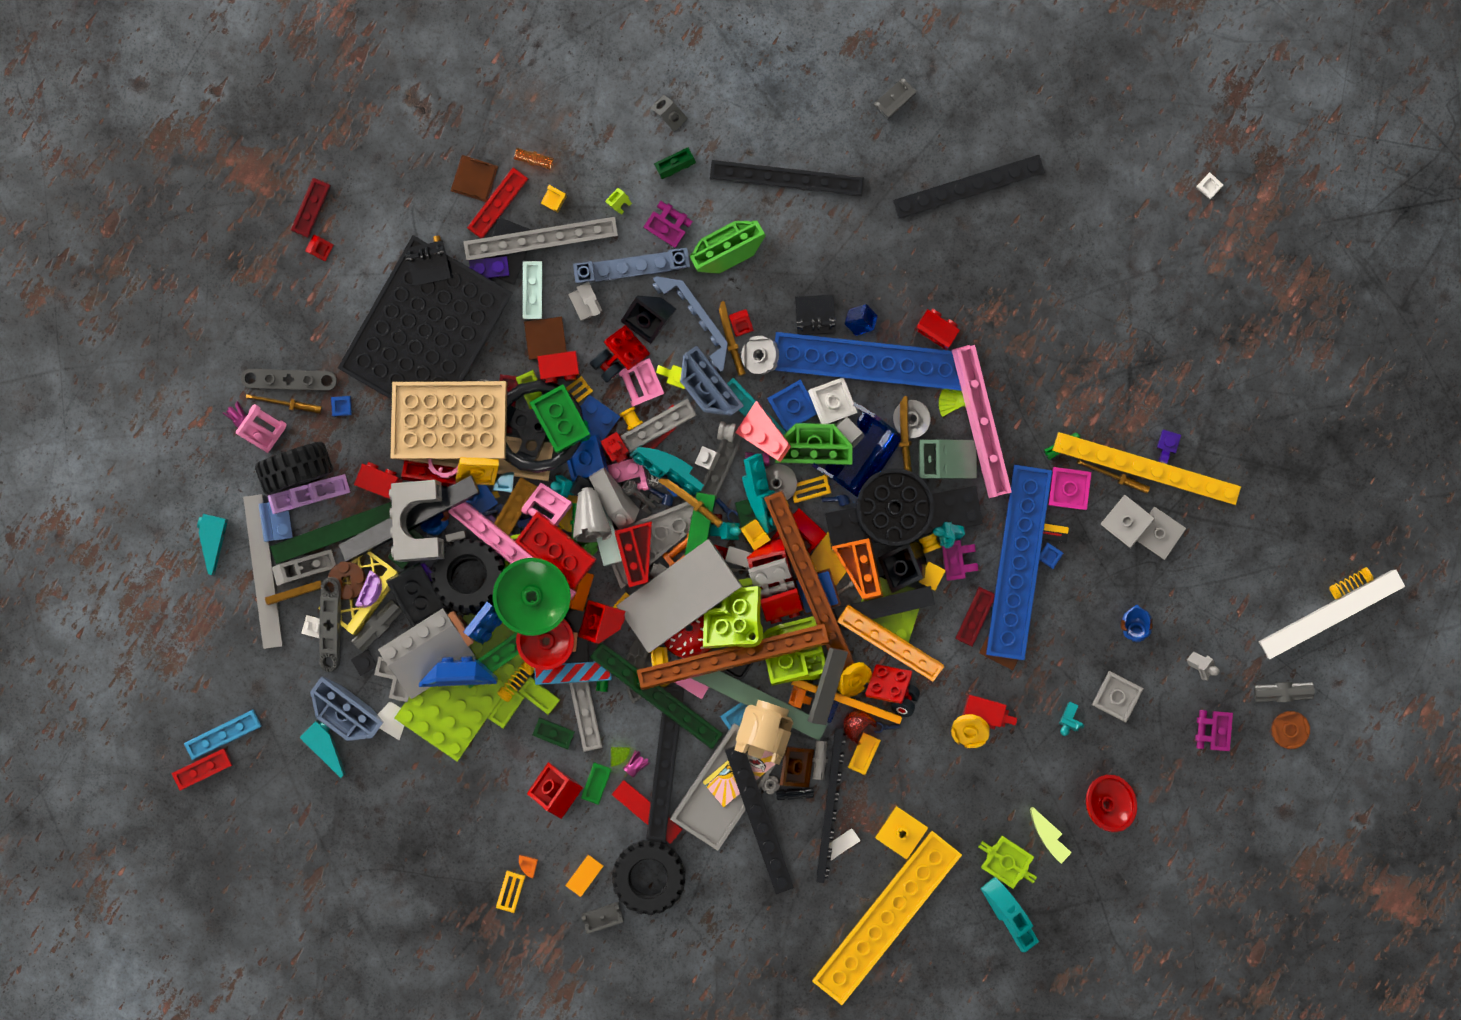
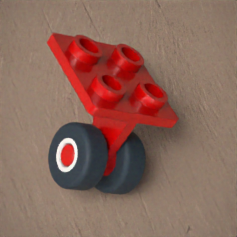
M625 325L604 341L614 356L612 357V354L605 349L590 362V365L595 370L601 368L604 371L601 378L608 383L623 370L619 362L614 363L617 359L627 370H630L650 355V352Z
M876 664L865 695L869 698L893 702L891 709L895 714L902 717H910L915 710L912 700L918 701L920 691L914 685L909 684L913 675L912 671Z

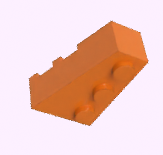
M869 538L832 546V549L864 601L884 597L872 541Z

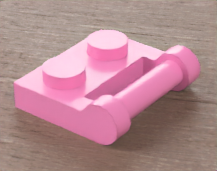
M650 358L639 362L630 370L624 368L619 373L631 397L632 407L664 394ZM633 371L643 391L644 396L638 397L629 375Z
M254 404L236 430V434L269 453L287 424L271 417ZM257 416L275 427V430L271 432L253 420Z
M633 458L622 461L619 464L615 463L607 466L610 475L617 483L640 477L641 482L637 483V489L643 491L650 490L644 466L637 464Z
M540 483L522 507L521 512L533 517L538 512L533 508L536 503L554 515L552 519H548L558 527L559 522L573 504L568 499Z

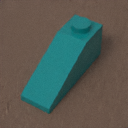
M203 514L198 519L197 528H199L198 533L207 572L209 575H215L228 519Z
M317 720L303 733L300 739L342 778L345 775V771L332 733L329 731L330 728Z

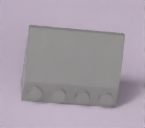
M442 608L378 649L384 661L411 699L430 688L419 687V682L438 661H442V658L453 657L454 660H461V657L472 656L473 659H476L470 646H467L447 614L449 612L447 609Z

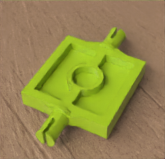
M1001 836L992 847L983 841L981 842L983 846H978V848L988 853L981 868L1012 889L1023 877L1032 884L1035 882L1033 879H1037V876L1028 871L1034 856L1004 836Z

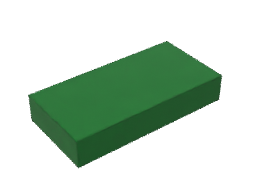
M594 762L581 799L599 805L612 768Z

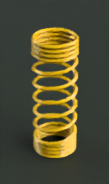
M1365 567L1364 569H1361V571H1358V575L1354 573L1353 577L1349 576V580L1345 578L1344 582L1340 581V585L1335 583L1334 585L1330 586L1329 589L1333 597L1336 600L1342 597L1338 587L1342 590L1343 594L1345 595L1341 583H1343L1347 591L1350 593L1345 580H1347L1351 585L1352 589L1355 590L1351 583L1350 577L1354 580L1357 587L1359 588V585L1355 579V575L1359 578L1361 584L1364 586V583L1360 578L1359 572L1363 575L1367 583L1371 582L1373 580V576L1370 570L1367 567Z
M525 661L520 665L523 666L522 668L518 667V670L520 668L530 676L534 673V668ZM515 671V675H511L512 679H508V683H505V687H501L500 690L497 692L498 695L506 702H509L511 700V694L515 695L511 690L507 688L506 684L510 685L515 691H518L514 686L511 685L509 680L513 681L519 687H521V685L517 683L515 680H513V676L518 678L523 684L525 683L516 675V672L521 674L525 679L528 680V678L520 671Z

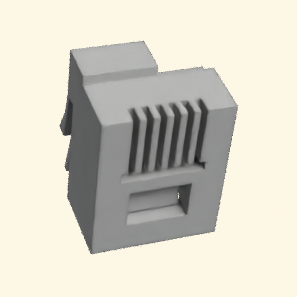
M589 281L578 286V290L568 294L581 322L603 312Z
M729 546L725 561L746 567L745 570L731 568L732 572L739 570L748 571L750 568L747 557L751 553Z

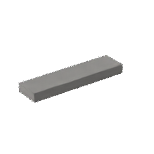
M685 399L621 435V438L631 453L636 448L642 447L697 415L689 400Z
M589 682L569 683L583 752L603 748Z

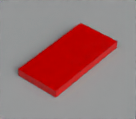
M539 511L535 513L515 540V543L533 558L547 560L558 567L566 577L572 590L576 589L597 560Z

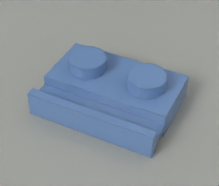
M269 502L260 503L259 511L264 542L293 538L289 510L273 514Z

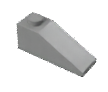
M605 467L590 475L589 479L594 489L598 492L607 515L619 530L633 523L640 509L624 493V490Z
M330 549L272 567L276 584L279 586L331 570L336 563Z

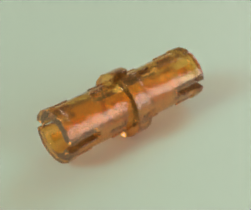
M516 148L514 160L529 163L530 166L536 165L548 170L551 169L554 159L537 154L536 151L530 152L520 148Z

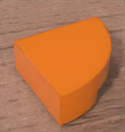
M519 855L521 870L528 877L534 878L538 859Z

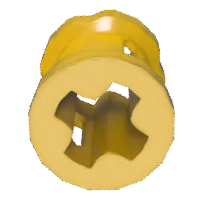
M634 406L619 414L628 425V431L643 424V421L639 420L634 411L636 408Z

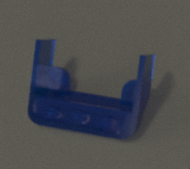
M855 402L853 406L862 412L857 420V427L863 432L865 437L853 448L852 465L827 464L826 468L823 469L814 463L812 467L858 497L865 482L874 474L882 471L898 447L901 435L876 414Z

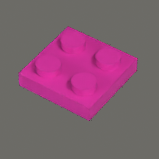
M1053 467L1048 505L1087 510L1092 472Z

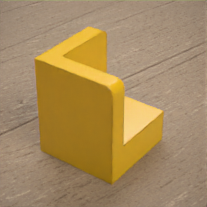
M549 185L541 204L558 213L567 195Z
M756 519L740 528L754 551L770 541V538Z
M927 561L925 578L920 580L919 583L931 586L932 590L935 591L946 570Z

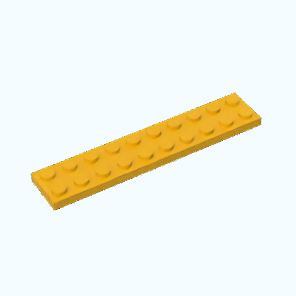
M931 830L813 978L812 982L843 1005L962 854Z

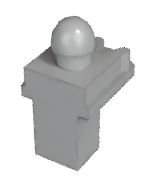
M1193 652L1187 659L1188 665L1199 671L1202 680L1208 681L1209 676H1216L1220 672L1219 668L1215 666L1214 660L1208 655L1204 657Z

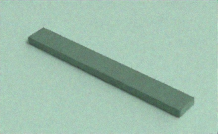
M721 671L691 678L747 706H756L757 701L761 700L788 709L787 717H790L793 721L792 728L819 741L828 723L821 725L809 722L808 713Z

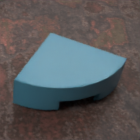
M514 472L504 473L499 476L495 481L493 490L512 492Z

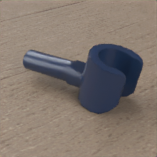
M650 487L649 492L663 498L661 504L672 506L673 497L671 495L664 494Z
M847 495L822 497V502L838 501L840 506L850 503Z
M719 498L716 500V503L726 513V518L733 522L729 518V514L734 512L738 517V513L733 509H729Z
M501 503L492 510H489L482 514L485 517L495 514L496 512L500 514L505 504Z
M880 721L874 723L882 726V729L874 731L875 733L901 728L900 724H884Z

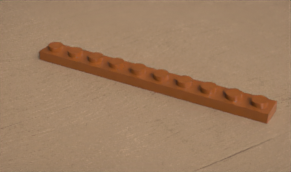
M781 490L764 498L814 619L817 625L825 624L829 644L826 645L827 650L835 648L848 652L843 668L844 671L855 662L784 492Z
M825 624L762 639L761 643L755 647L732 646L639 669L637 674L641 690L827 645L829 640Z

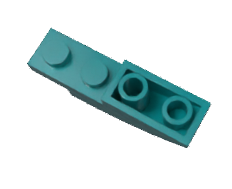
M638 447L629 455L637 464L648 469L651 475L659 479L667 475L670 481L677 483L683 490L693 496L700 492L704 484L689 474L693 467L671 454L656 449Z
M756 453L744 459L746 475L742 477L747 498L756 518L765 532L770 533L777 528L764 498L774 494L775 491L769 490L763 456Z
M996 877L980 888L997 918L1006 925L1021 952H1027L1039 942L1031 929L1033 924L1011 893Z

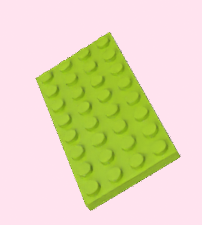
M469 613V615H464L463 619L469 625L476 615ZM502 622L492 632L491 638L484 642L483 645L474 640V643L469 646L476 659H479L516 632L509 629ZM518 654L494 671L493 674L498 677L497 684L474 685L472 688H469L468 685L430 687L413 699L409 697L408 702L403 704L394 719L458 762L501 699L497 692L501 687H505L508 679H512L511 675H515V671L519 672L521 670L520 668L518 670V667H523L520 665L524 660Z

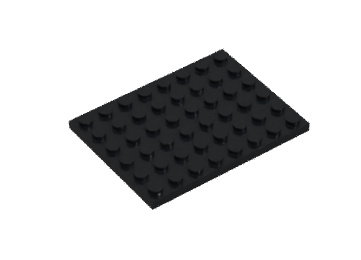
M412 235L405 248L428 243ZM404 249L340 362L338 369L391 400L392 382H463L513 292L447 254L451 278L413 286L409 263L405 258L406 250Z

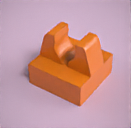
M793 686L788 704L801 709L802 703L811 704L812 697L805 695L807 690Z

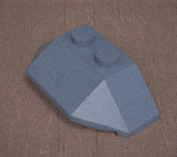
M697 346L683 355L680 382L703 412L731 416L744 406Z
M323 676L310 691L316 718L347 741L373 738L384 723L369 705L342 685Z

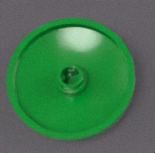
M524 558L511 563L500 573L493 589V604L499 619L509 629L523 635H541L551 631L562 622L570 606L571 594L566 577L554 564L540 558Z

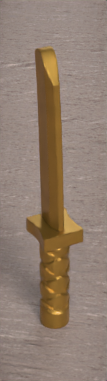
M722 301L719 313L729 346L727 348L732 354L738 376H742L746 373L737 350L739 349L738 344L734 340L726 305Z
M246 394V398L290 406V410L295 408L297 410L321 413L322 406L296 402L294 399H291V402Z
M904 396L900 402L901 442L899 447H902L904 469L912 472L909 450L912 442L909 441L908 396Z
M1077 460V463L1119 480L1118 484L1120 485L1124 483L1144 493L1149 492L1150 486L1141 484L1138 481L1136 482L1126 477L1125 474L1118 476Z
M669 479L658 480L659 483L693 506L695 511L701 512L718 528L722 525L723 521L709 511L702 501L696 500Z

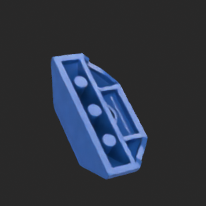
M472 656L461 657V660H454L453 657H444L419 682V687L497 684L498 677L478 659H473Z

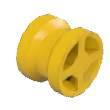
M931 534L919 539V542L923 544L924 554L942 547L937 541L938 536Z

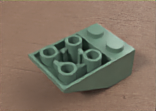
M919 440V477L921 479L977 478V457L974 440Z

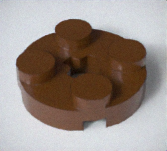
M340 562L331 569L328 577H335L339 580L341 584V600L358 598L366 580L364 570L352 562ZM350 576L351 584L344 586V577ZM328 582L327 586L331 592H334L335 585Z

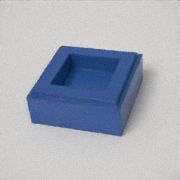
M351 396L331 397L332 416L352 415Z
M1047 542L1040 553L1039 560L1054 569L1064 553Z

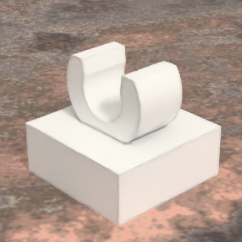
M306 615L301 634L319 638L320 618Z

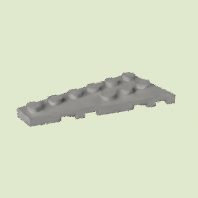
M685 502L631 523L624 528L652 521L651 565L689 533L694 507ZM623 562L611 564L619 586L623 589L628 584Z

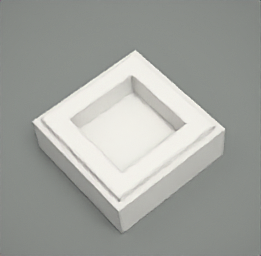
M1209 172L1196 188L1208 199H1211L1222 188L1223 184Z

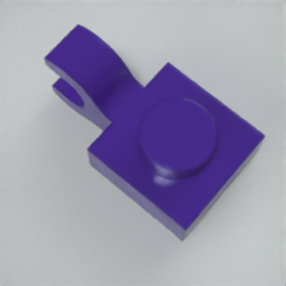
M1164 429L1161 431L1157 449L1162 451L1158 462L1167 464L1170 453H1176L1181 438L1180 434Z

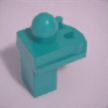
M556 475V481L550 485L551 489L567 498L568 495H574L569 492L574 482L562 475Z
M723 522L719 528L711 524L710 536H720L721 539L739 540L741 533L740 523Z
M944 522L941 527L933 529V534L939 537L940 546L951 548L955 540H960L965 535V530L961 525Z
M1072 702L1067 703L1059 722L1063 726L1060 730L1062 736H1067L1070 733V729L1076 732L1079 728L1083 729L1085 726L1083 723L1073 719L1078 705Z

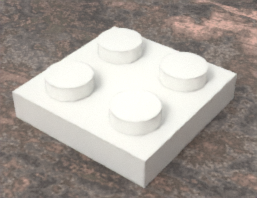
M844 378L808 390L821 424H830L857 413Z

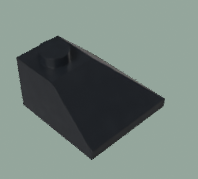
M637 295L621 319V322L651 344L670 320L676 308L662 297Z
M911 542L878 557L891 593L925 578L926 557L920 542Z

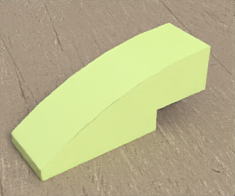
M1031 807L1032 821L1039 837L1049 852L1062 864L1072 853L1057 840L1062 833L1035 808Z

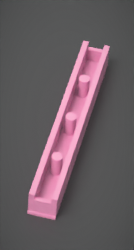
M967 345L952 349L988 498L1012 493L975 345Z

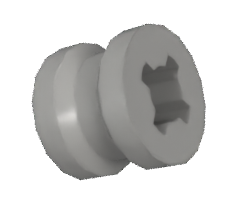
M721 421L717 440L726 439L728 442L733 443L736 424L732 423L729 425Z

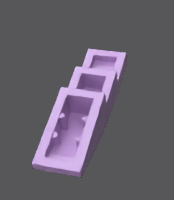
M343 474L271 494L268 496L272 513L277 514L350 493L346 476Z

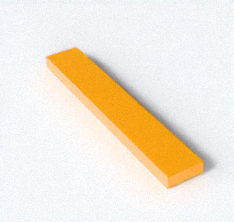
M849 605L837 619V622L932 682L944 668V664Z
M804 680L791 682V685L816 693L818 685ZM837 692L835 694L834 700L897 724H900L902 717Z

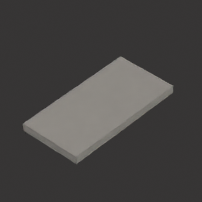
M708 539L616 606L618 609L626 611L625 620L647 652L651 653L743 586L712 541Z
M735 723L670 817V820L717 851L746 809L740 794L723 807L704 785L703 781L728 761L725 749L736 746L737 741L735 739L740 727ZM775 765L756 780L759 789Z

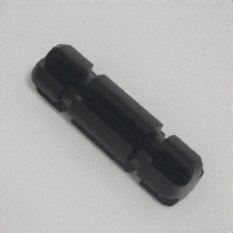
M802 788L787 789V791L781 789L776 791L777 800L814 797L813 788H805L803 790Z

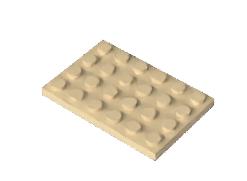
M392 382L391 459H460V457L506 459L507 382Z

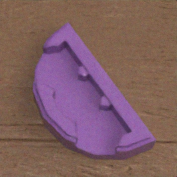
M369 571L355 606L366 608L377 601L382 590V581L379 575Z

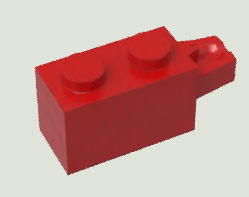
M617 432L600 441L613 463L617 461L619 464L628 458L627 454L630 452Z
M370 462L367 465L362 464L354 485L390 499L389 490L391 489V483H402L403 480L396 477V472L389 469L383 472L378 470L379 466Z
M970 694L967 696L962 714L979 716L988 723L990 729L994 730L996 726L1005 727L1006 723L1016 726L1018 719L1008 715L1009 710H1005L1007 705Z

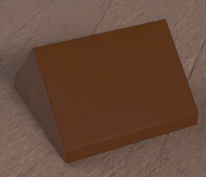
M794 746L786 747L782 761L780 785L809 788L814 749Z

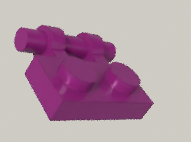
M660 201L657 207L662 210V213L659 215L653 211L643 228L676 249L686 233L680 229L681 225L684 224L690 227L693 221L687 218L688 215L685 213L681 214L673 209L671 204ZM668 214L677 220L675 225L665 219Z
M1200 710L1199 717H1197L1198 735L1195 736L1197 741L1196 748L1204 749L1206 741L1210 742V750L1230 751L1233 713L1213 711L1211 719L1207 718V710ZM1206 724L1211 725V736L1205 735Z

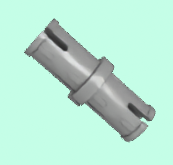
M816 740L815 756L812 760L814 762L812 779L825 780L826 763H828V759H826L828 741Z

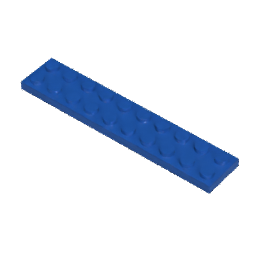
M776 332L775 342L779 350V360L776 369L773 371L962 391L953 354L949 350Z
M1020 465L1013 466L1010 486L1012 493H1009L986 655L1025 660L1052 470Z

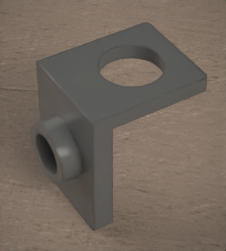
M665 95L651 107L674 132L688 119L677 105ZM666 102L664 107L658 109L661 103Z

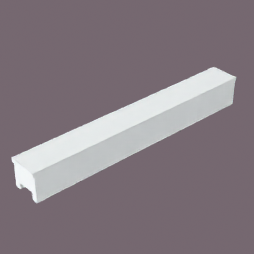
M1391 570L1258 642L1262 646L1266 657L1271 659L1402 589L1405 585L1397 570Z

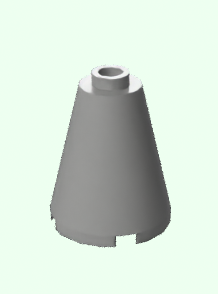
M591 487L583 488L578 493L573 539L583 543L597 542L596 538L602 537V540H606L611 537L612 533L598 492Z

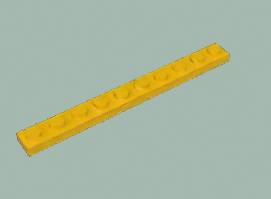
M1060 432L1057 433L1052 450L1236 505L1241 486Z

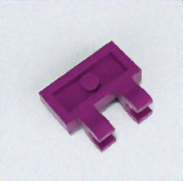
M961 540L954 542L951 548L942 546L947 581L966 578L965 572L978 571L977 563L964 565L962 554L976 552L975 544L961 546Z

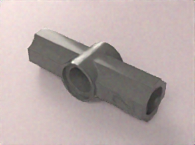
M391 599L378 614H374L366 622L365 627L351 642L364 652L377 638L379 639L389 629V625L403 612L401 607Z
M1277 682L1269 685H1254L1255 702H1292L1299 699H1314L1315 694L1313 682Z

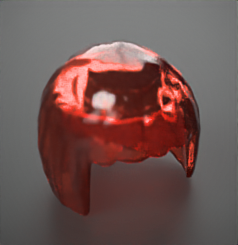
M856 710L850 712L844 718L843 728L847 737L852 742L861 745L858 741V735L869 724L876 728L877 723L870 714Z

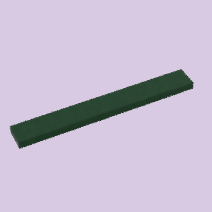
M392 502L270 546L276 564L356 536L389 519Z
M601 642L589 657L710 749H713L722 737V732L661 686L641 690L637 674L638 669Z

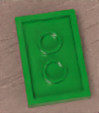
M564 384L529 402L557 454L591 436Z

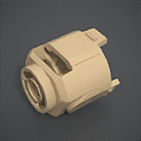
M761 700L757 701L756 706H747L735 739L737 741L735 750L745 754L747 752V755L758 759L762 758L764 751L773 753L771 762L780 765L793 725L792 719L787 717L789 710Z

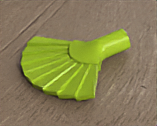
M948 389L941 391L939 410L942 417L956 409L966 407L962 391Z

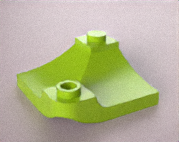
M759 586L738 589L704 614V648L732 646L746 648L755 647L761 643L763 627L760 622L761 588Z
M814 616L780 624L767 629L763 633L762 639L817 626ZM819 646L766 659L771 685L820 679L826 658L823 647Z

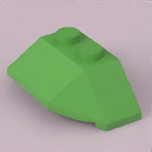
M734 221L700 239L689 257L697 272L720 274L754 256L766 235L758 221Z
M795 423L783 435L791 445L790 449L781 462L775 459V463L852 465L853 445L835 424Z

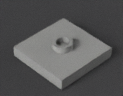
M1124 495L1100 525L1131 549L1155 518Z
M1153 507L1149 514L1155 520L1137 542L1165 560L1186 528L1156 507Z
M1108 671L1092 705L1126 723L1144 688Z

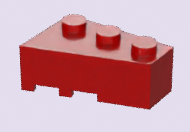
M652 521L614 531L629 587L649 582Z

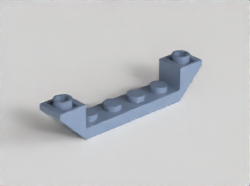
M687 248L600 262L589 261L573 264L576 283H586L588 281L589 283L671 272L690 267Z
M654 277L653 281L655 283L652 285L658 294L662 292L665 296L674 288H678L676 293L682 301L686 299L690 304L687 308L692 315H698L701 320L698 323L704 331L708 330L711 333L710 340L716 347L718 345L721 347L709 356L711 365L721 373L724 370L728 346L725 338L682 280Z

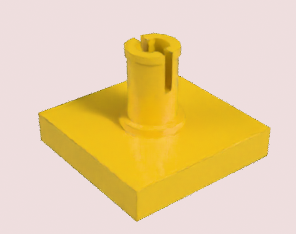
M460 457L456 473V483L469 476H473L477 485H494L499 467V459Z
M896 806L875 838L905 859H908L928 827Z

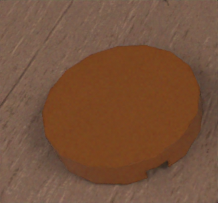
M1285 711L1273 720L1271 734L1279 746L1286 749H1297L1303 746L1309 738L1310 725L1302 714L1295 711Z

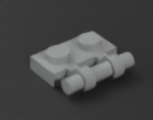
M785 558L748 569L753 585L762 586L763 588L761 590V598H768L773 594L787 592L789 589L795 588L794 581H785V579L791 578V572ZM779 581V585L769 587V584Z

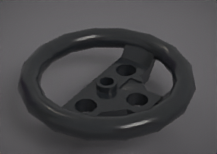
M536 380L519 384L507 392L506 426L519 432L522 444L519 451L514 453L506 442V459L504 460L519 470L540 473L557 469L572 458L582 442L580 441L561 451L551 459L536 461L548 437L543 427L539 431L536 430L537 427L540 428L542 425L533 409L524 412L511 406L513 402L525 394L542 392V395L559 387L560 385L557 383H545V381ZM568 391L581 418L583 419L582 409L580 405L578 404L572 393ZM519 417H526L527 422L524 426L517 425ZM530 441L537 443V447L533 451L527 449V444Z

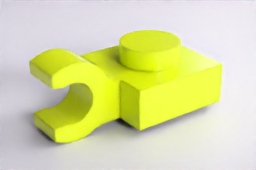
M658 365L656 373L668 377L666 383L685 389L680 382L681 367L673 365L670 370Z

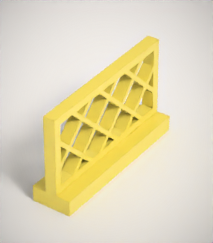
M371 551L366 553L370 556L371 564L361 566L360 558L362 556L354 559L352 563H358L362 569L372 567V572L375 574V566L383 565L387 568V571L383 576H379L382 581V590L375 603L366 608H354L353 599L349 600L351 609L341 610V613L351 611L352 619L347 625L342 621L341 615L340 625L355 636L363 629L366 622L371 618L390 591L386 580L400 573ZM350 576L344 577L343 581L347 579V582H344L343 585H350Z

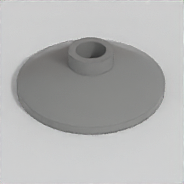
M908 400L909 438H916L928 430L931 416L928 408L923 403L917 400ZM899 404L893 414V423L896 430L901 434ZM911 415L916 416V421L911 420Z
M774 464L765 469L769 490H774L775 493L783 490L786 500L790 499L797 489V477L794 471L783 464ZM776 479L780 481V485L778 487L774 485V481Z

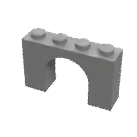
M426 480L391 483L389 497L392 500L390 518L392 519L393 527H391L390 533L393 539L391 554L394 560L410 562L444 559L443 539L438 537L415 539L409 534L406 526L407 515L414 506L420 503L442 501L441 482Z

